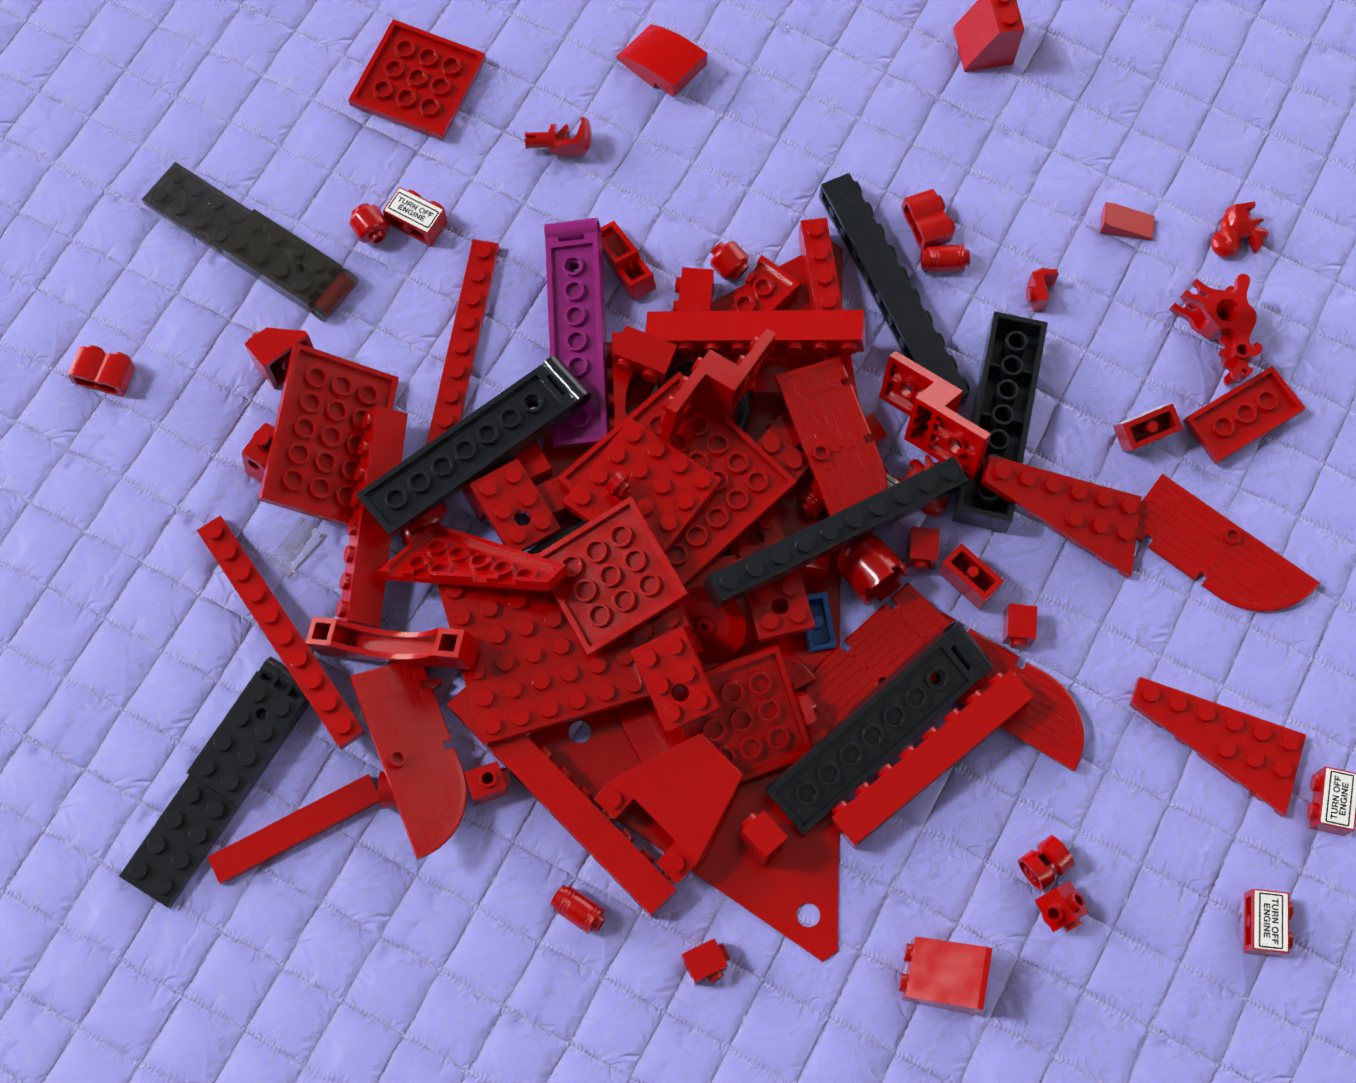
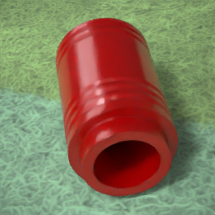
M964 245L926 246V249H921L920 251L921 270H926L927 273L965 271V266L970 265V251L965 250Z
M815 480L796 497L797 508L806 517H817L826 508Z
M562 885L551 900L550 905L554 907L553 911L587 934H590L592 931L598 932L606 920V917L603 915L605 909L571 885L568 887Z

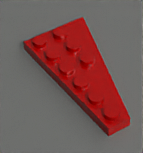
M993 455L985 457L981 481L983 486L1006 501L1014 502L1023 508L1026 514L1033 518L1037 517L1046 523V527L1080 549H1086L1098 557L1097 560L1105 565H1111L1123 577H1131L1142 496Z
M432 523L378 571L381 580L551 591L567 575L566 565L437 523Z
M1142 677L1136 680L1129 706L1155 725L1163 727L1175 736L1174 739L1182 745L1186 744L1197 752L1196 755L1233 782H1238L1249 790L1251 795L1257 800L1264 801L1279 816L1284 817L1286 815L1306 734Z

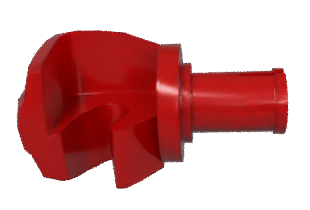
M581 117L578 132L571 139H569L570 130L567 124L559 131L557 124H550L548 132H525L526 149L549 148L551 154L557 155V157H582L587 153L591 145L592 130L590 121L585 117Z

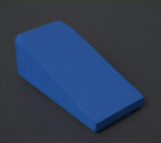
M827 591L807 594L815 623L814 630L804 632L808 652L837 647Z

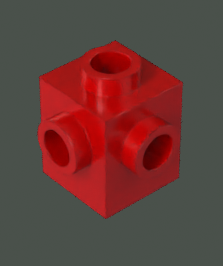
M1071 881L1054 888L1034 900L1041 911L1044 922L1050 926L1052 932L1063 927L1066 932L1082 924L1079 918L1089 913L1083 897L1076 891Z

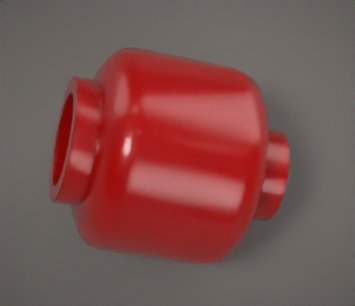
M365 203L352 211L349 224L360 242L378 244L385 239L389 223L378 206Z
M721 241L710 252L713 255L710 265L724 280L733 279L736 281L749 268L747 264L749 261L748 254L735 241H730L726 244Z

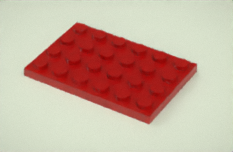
M296 342L292 346L258 500L348 527L354 508H351V499L357 488L354 476L361 459V455L358 454L360 441L364 438L365 429H362L363 417L365 413H368L376 405L393 409L399 377Z

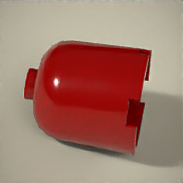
M873 534L843 547L838 557L840 573L866 606H870L871 600L875 598L881 602L889 597L901 586L898 580L902 575L904 577L909 575L907 566L881 538Z

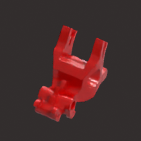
M1243 273L1238 275L1234 281V286H1229L1225 290L1210 288L1196 279L1191 285L1196 288L1198 294H1193L1186 290L1180 296L1185 302L1186 307H1180L1174 303L1169 310L1187 320L1191 329L1205 338L1219 340L1218 342L1225 348L1219 351L1218 355L1222 357V366L1230 371L1224 377L1223 383L1225 386H1229L1231 382L1240 383L1253 371V368L1248 366L1250 360L1259 355L1263 349L1260 343L1256 342L1252 346L1249 340L1257 319L1255 310L1247 300L1250 277Z

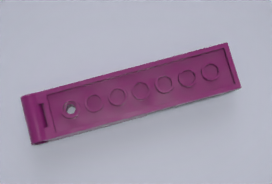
M598 217L544 225L550 357L556 355L592 395L585 406L576 409L577 413L553 429V446L555 449L593 446L609 433L602 241L600 239L601 227Z

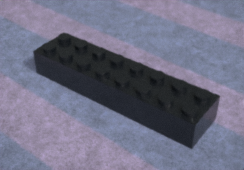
M994 311L988 327L971 417L972 423L989 432L991 436L979 475L972 481L968 479L960 490L957 491L952 521L1006 533L1013 521L1015 503L1006 501L981 484L985 457L993 455L1023 464L1048 322Z

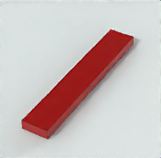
M367 774L208 856L207 858L219 884L222 885L378 804L379 795L371 776Z

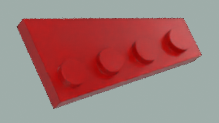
M761 254L756 268L753 272L749 273L744 287L740 293L736 294L732 300L733 304L728 311L780 310L801 290V283ZM722 353L728 359L734 355V353Z

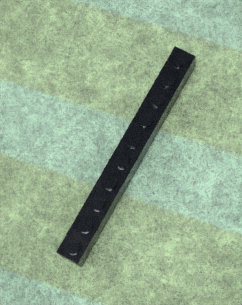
M850 173L822 183L819 198L903 355L963 390L959 406L965 404L970 392L969 384L958 373L955 358L946 351L943 336L934 329L931 314L922 307L919 292L910 285L907 270L898 263L895 248L886 241L883 226L880 223L877 224L874 219L872 206L869 202H865L862 197L860 184L858 181L853 180Z
M955 456L710 574L703 586L715 608H722L959 491L968 479Z

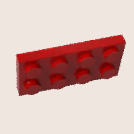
M1271 366L1187 416L1183 422L1216 465L1301 414L1306 408L1276 369Z

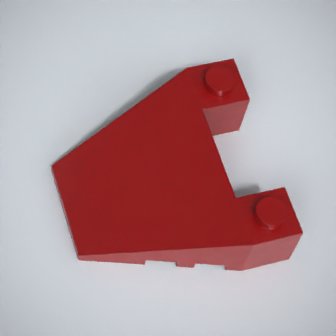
M699 733L613 777L593 799L614 820L623 817L638 802L676 841L656 863L678 884L685 880L705 859L715 834H717L722 818L729 808L744 774L703 733Z

